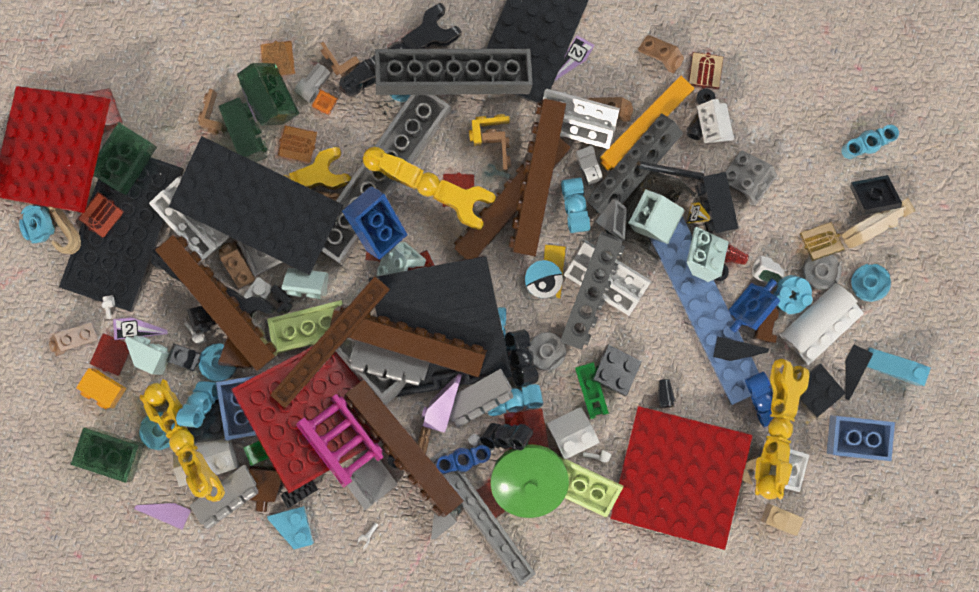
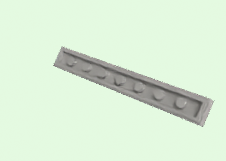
M444 448L431 457L430 460L434 464L436 459L447 456L449 453ZM441 460L439 466L442 470L446 471L448 463L445 460ZM454 471L443 474L464 500L461 503L464 510L518 585L522 586L536 573L464 473Z

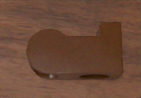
M776 308L755 330L753 339L776 343L777 335L772 334L774 323L779 317V312Z

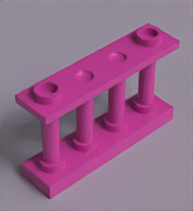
M335 394L331 398V401L334 403L312 420L307 421L304 417L296 426L344 488L352 482V473L373 457L379 461L384 456L382 455L383 450L377 443L374 444L347 409L346 406L348 405L344 398L338 397ZM339 410L345 420L324 436H318L314 431L316 426ZM351 426L357 436L336 452H330L327 448L328 442ZM360 442H363L369 451L349 467L342 468L339 464V458Z

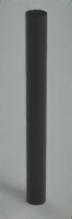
M638 161L636 165L637 169L700 180L704 176V173L642 161Z

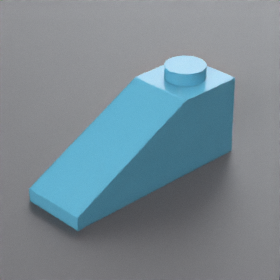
M868 348V351L873 353V356L867 368L916 386H925L931 367Z

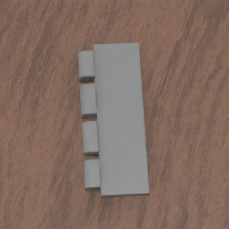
M357 340L349 362H352L351 369L364 372L366 366H369L367 371L369 374L383 377L385 371H387L386 378L401 382L405 375V383L419 386L420 380H425L430 364L427 361Z
M499 369L458 392L450 415L451 421L455 422L458 427H461L470 422V419L474 420L485 414V412L512 399V387L503 371Z
M245 465L221 481L225 494L220 501L212 502L204 497L197 499L190 505L201 525L204 524L207 529L213 527L219 520L224 519L258 494L257 483ZM213 487L211 495L216 496L217 488Z

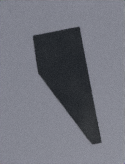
M718 336L713 357L733 361L768 353L769 348Z
M857 345L852 346L845 360L847 400H850L873 356V353Z

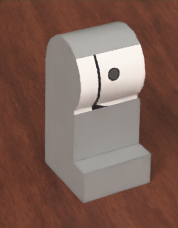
M593 145L576 151L575 156L587 184L591 185L602 181L603 177Z

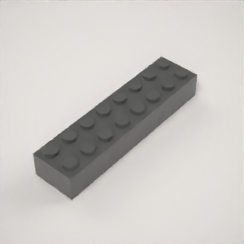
M375 49L376 95L530 94L533 85L530 49Z

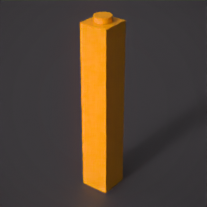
M680 76L606 150L599 159L602 161L600 163L602 167L607 171H612L661 113L668 117L695 88Z

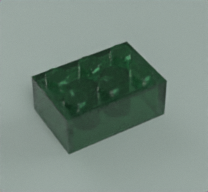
M251 63L237 73L239 83L244 89L248 102L252 106L256 119L261 126L284 125L299 115V111L275 63Z
M239 97L219 105V110L236 152L255 162L268 158L266 153L269 151L265 140L259 136V134H262L261 129L252 118L254 116L247 101L244 102Z
M118 122L98 154L93 176L127 195L157 149V146Z
M92 426L83 427L70 465L124 483L131 482L134 479L145 444Z

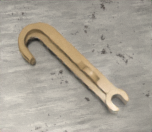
M909 198L902 200L901 208L878 212L855 225L841 236L848 248L859 246L884 232L888 227H896L898 225V218L906 217L916 210Z
M47 207L49 213L69 240L65 247H62L56 241H52V245L60 253H76L81 246L78 231L62 209Z

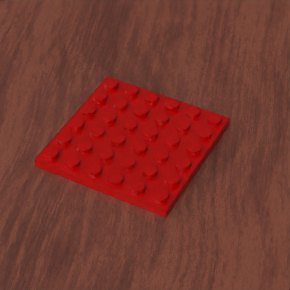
M16 86L0 152V199L85 213L111 99Z
M312 347L231 389L288 493L293 492L330 470L296 424L304 417L307 421L314 419L334 404L331 398L335 394L338 397L344 398L348 391L361 382L337 352L331 356L286 408L271 396V393ZM347 407L374 444L379 443V439L375 440L369 433L370 428L358 420L356 411L354 409L350 410ZM338 410L317 425L314 431L318 436H324L343 422L345 418ZM349 426L330 440L327 448L330 452H336L357 436L356 432ZM360 442L339 458V464L344 463L368 448L363 442Z
M638 406L619 484L623 485V489L613 505L610 519L725 550L753 435Z

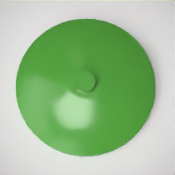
M527 444L524 450L521 451L510 449L496 461L492 469L491 490L496 502L505 511L518 517L535 518L552 512L562 503L568 491L569 478L564 462L555 452L540 445Z

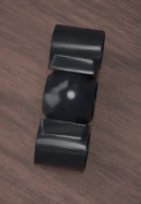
M525 329L506 333L504 339L507 351H511L509 361L515 368V370H512L515 385L523 387L537 383L539 375L535 369L536 365H532L534 356L532 351L527 348L531 346L529 333Z
M490 423L480 437V441L490 449L501 447L503 449L512 448L521 451L524 450L533 436V431L525 424H514L512 426L510 424Z

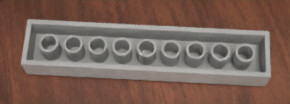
M411 95L375 146L383 149L386 154L402 158L413 165L450 113V105L436 95ZM362 163L336 201L344 205L342 208L344 210L371 186L384 193L388 200L400 183L391 180L379 171L369 170ZM342 210L322 250L341 265H343L359 242L358 236Z

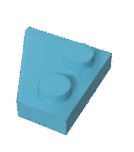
M305 506L267 516L268 520L293 549L314 544Z

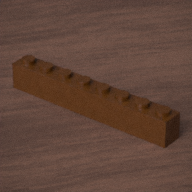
M542 99L540 103L537 102L535 114H537L536 122H533L531 133L534 134L527 148V152H530L529 159L524 163L523 171L526 174L525 179H522L520 183L522 194L516 203L518 214L517 217H514L512 223L514 234L510 236L508 247L511 248L510 252L536 257L567 103Z
M561 138L559 139L554 168L571 149ZM523 163L516 170L517 175L515 178H509L503 187L505 189L503 192L495 194L496 199L490 207L487 208L485 206L479 213L480 219L483 221L482 229L477 230L468 226L466 228L468 232L465 236L460 235L454 242V250L465 260L479 257L517 213L516 203L522 194L520 183L522 179H525L526 174L523 171Z
M172 235L156 249V252L256 371L261 370L279 355L276 352V346L263 337L265 334L262 329L253 325L251 316L238 307L240 305L235 297L228 295L226 286L221 281L217 282L213 277L214 272L211 268L204 266L200 255L196 251L192 252L188 247L189 242L182 235Z
M341 305L334 309L330 326L348 307L347 305ZM371 313L348 337L479 377L487 352L480 345L472 344L470 346L464 344L463 340H450L445 338L446 336L443 334L427 333L426 329L420 327L414 329L408 327V324L404 322L394 323L384 316H378V318L371 316Z
M362 380L345 394L344 398L346 399L347 407L350 410L354 409L356 411L358 420L370 428L369 433L375 440L379 439L383 444L381 447L387 455L391 454L397 468L407 473L408 476L406 478L408 481L420 489L419 494L425 501H430L433 505L431 508L437 516L446 517L464 501L365 380Z

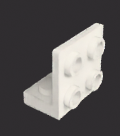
M714 99L697 106L704 143L734 140L726 103L719 104V100Z

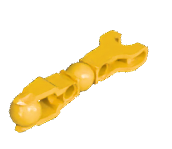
M370 147L363 154V163L369 170L379 171L393 181H397L414 190L417 189L423 196H433V199L455 209L457 217L462 224L477 230L482 229L483 221L474 215L472 210L473 204L477 201L487 204L493 203L496 196L492 192L480 186L465 190L443 179L439 180L434 173H423L424 170L406 162L402 158L386 154L380 147Z
M339 147L323 150L317 154L313 164L289 173V176L283 175L310 189L324 186L327 189L336 190L348 185L351 180V176L347 173L335 175L329 171L330 164L341 156Z
M778 359L774 361L770 374V382L773 387L772 414H770V417H773L768 425L770 436H766L767 440L765 441L761 457H758L756 460L755 495L760 494L766 499H776L777 497L782 499L784 496V489L789 482L792 471V464L789 463V443L791 441L787 439L793 433L791 421L795 422L794 417L797 414L800 396L806 391L809 382L808 369L802 366L793 367L788 360ZM782 365H784V369L781 374L780 368ZM801 372V377L797 379L798 374ZM772 465L776 466V476L769 474Z
M162 379L161 383L148 385L144 395H140V400L144 404V409L149 419L158 423L161 429L167 433L166 437L170 439V448L178 456L179 463L186 474V483L192 494L199 498L205 497L212 502L220 501L225 494L224 487L216 474L208 466L203 455L197 451L198 447L194 445V436L188 431L186 426H179L177 424V413L183 407L175 393L171 391L168 381ZM168 401L169 407L167 411L160 416L155 407H160ZM192 454V459L189 461V456ZM213 486L217 488L216 496L211 495Z

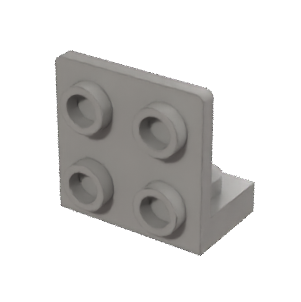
M743 150L739 152L726 170L729 186L745 194L749 203L755 206L777 177L771 164Z
M373 457L351 474L352 482L347 486L366 510L395 488L398 483L382 461H377Z

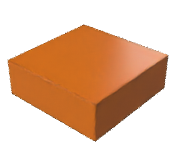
M320 89L312 107L329 116L338 99Z

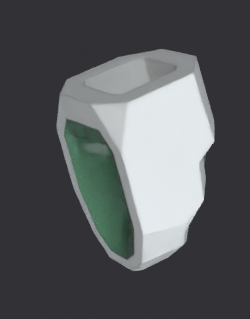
M758 256L752 267V276L765 283H768L772 278L778 284L785 277L784 270L780 265L768 257Z

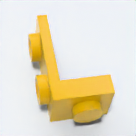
M505 114L494 115V118L487 119L486 116L476 117L475 120H471L472 130H469L470 141H474V146H482L480 127L509 124L510 117L505 116Z

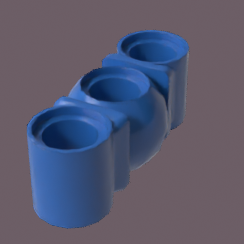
M762 371L746 378L745 383L749 393L752 395L751 399L755 406L758 420L762 427L765 428L773 419V417H770V414H772L771 403L773 393L769 379L765 372Z
M484 445L470 449L458 448L452 454L436 459L434 465L442 475L454 471L467 472L473 466L487 462L490 459L491 451ZM478 450L484 452L485 457L483 460L477 458L476 453ZM459 455L466 457L465 465H461L458 462ZM441 460H445L448 463L446 471L442 470L439 466Z

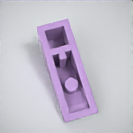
M457 374L430 401L429 406L424 407L421 418H424V427L445 433L462 374Z

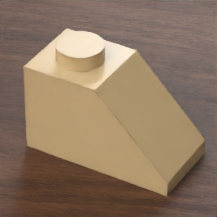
M767 503L761 518L762 522L795 536L798 535L804 518L769 503Z

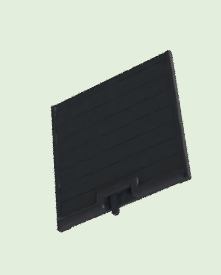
M487 255L376 276L391 289L375 307L377 318L378 316H384L394 323L404 322L408 324V327L414 329L420 327L426 329L427 333H440L445 335L447 339H460L464 341V344L470 346L472 344L480 345L484 350H487L479 377L430 363L425 380H420L419 386L406 383L396 397L442 389L457 374H462L459 386L474 384L499 369L503 371L506 378L512 377Z

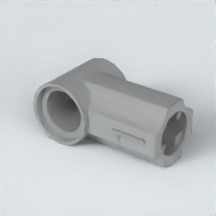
M317 63L308 76L298 82L294 91L311 103L317 97L321 86L329 78L331 72L323 65Z

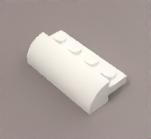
M550 89L545 90L543 99L567 103L560 136L609 149L617 127L620 108Z
M179 176L149 204L177 235H182L189 242L188 247L192 251H196L202 258L201 261H203L230 236L168 207L182 178Z
M585 240L564 276L580 286L595 249L593 244ZM602 252V257L605 260L612 259L611 255ZM616 259L615 263L618 264L615 275L610 274L608 281H611L608 293H603L602 299L629 316L651 283V280ZM598 269L595 271L597 277H605L603 270ZM595 287L588 289V291L595 295L599 294Z
M835 283L780 336L798 354L802 361L809 365L864 313L856 304L858 301L853 295Z

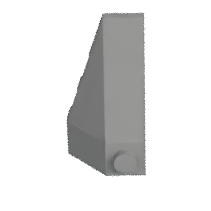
M347 338L336 352L351 369L352 362H349L356 340ZM366 366L364 372L351 369L360 381L365 380L385 405L394 399L406 384L405 375L401 382L386 378L387 371H385L383 377L367 373L369 366Z

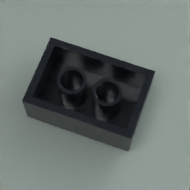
M726 172L703 176L696 182L695 192L697 197L700 196L701 205L710 216V221L703 223L704 230L715 236H720L739 229Z

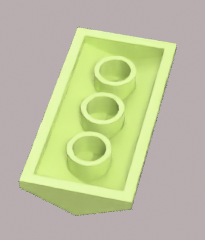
M342 300L268 318L270 338L277 348L276 352L279 354L314 345L329 329L334 309L343 305Z
M560 457L567 468L569 486L565 498L607 517L623 489V485Z

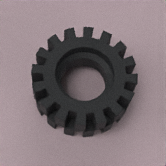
M312 480L293 492L288 493L286 491L280 496L287 508H290L317 491L318 488Z

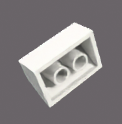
M223 438L194 444L198 447L197 451L203 455L208 466L216 475L240 467L232 440H225ZM173 451V469L178 485L181 487L187 485L186 474L179 463L178 456ZM192 454L189 456V461L192 459Z

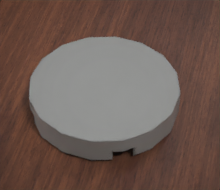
M827 254L813 259L812 255H810L802 267L804 279L809 282L812 288L817 290L831 288L839 281L842 274L840 262H838L833 254Z
M550 332L538 334L530 342L531 346H529L534 356L532 364L543 370H553L559 367L566 356L565 343L560 342L561 338L557 334Z

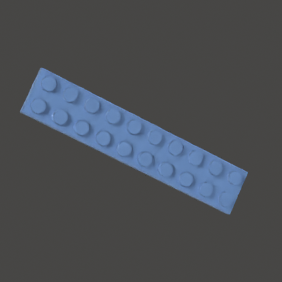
M682 216L668 244L650 238L730 404L733 405L752 396L746 386L745 379L758 374L759 371L752 357L733 361L713 357L718 336L740 342L744 341L738 330L736 333H733L729 329L734 320L714 280L707 282L692 275L689 269L687 258L692 235Z

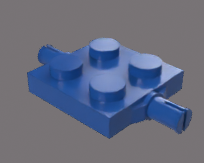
M771 278L764 287L751 283L730 307L729 312L736 319L731 327H729L733 333H736L742 325L757 330L779 304L780 299L770 292L777 284L774 279Z

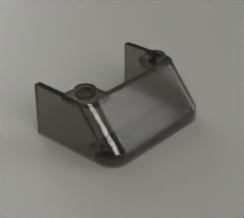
M650 171L623 202L627 211L625 240L622 243L640 254L658 260L659 256L649 249L651 245L650 237L635 232L629 225V221L645 189L662 195L673 203L679 199L681 193L695 197L696 193L678 178Z

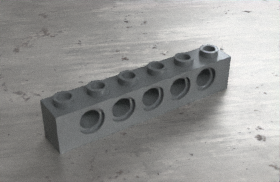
M661 113L586 201L597 213L601 215L613 199H617L623 204L649 174L650 171L637 169L638 161L657 164L682 136L683 132L675 121Z
M601 231L560 342L581 350L583 345L588 346L591 334H588L590 327L594 328L598 317L595 314L597 309L601 310L605 300L602 299V295L604 292L608 293L611 281H608L610 274L615 275L618 267L615 261L617 255L622 256L625 245H622L624 239ZM609 251L612 254V259L605 260L602 257V252ZM598 269L603 270L605 277H597L595 271ZM595 287L599 294L593 296L589 293L588 289ZM584 305L590 306L591 309H592V312H590V313H585V312H583L582 306H584ZM575 324H584L585 330L580 331L576 329Z

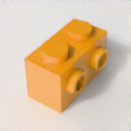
M88 368L76 387L81 391L80 394L87 399L93 398L97 401L96 404L103 409L115 408L127 389L95 368Z

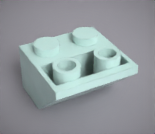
M645 189L629 221V225L637 233L668 244L685 210L666 197Z
M695 227L687 258V264L692 275L707 282L720 277L729 242L701 228Z
M288 268L282 284V290L287 291V294L290 296L301 297L302 294H306V297L320 299L321 296H326L329 274L312 271L311 275H308L298 269Z
M134 335V337H126L125 341L134 366L150 374L163 375L168 364L167 358L170 353L167 351L168 348L161 344H150L151 340L143 336Z

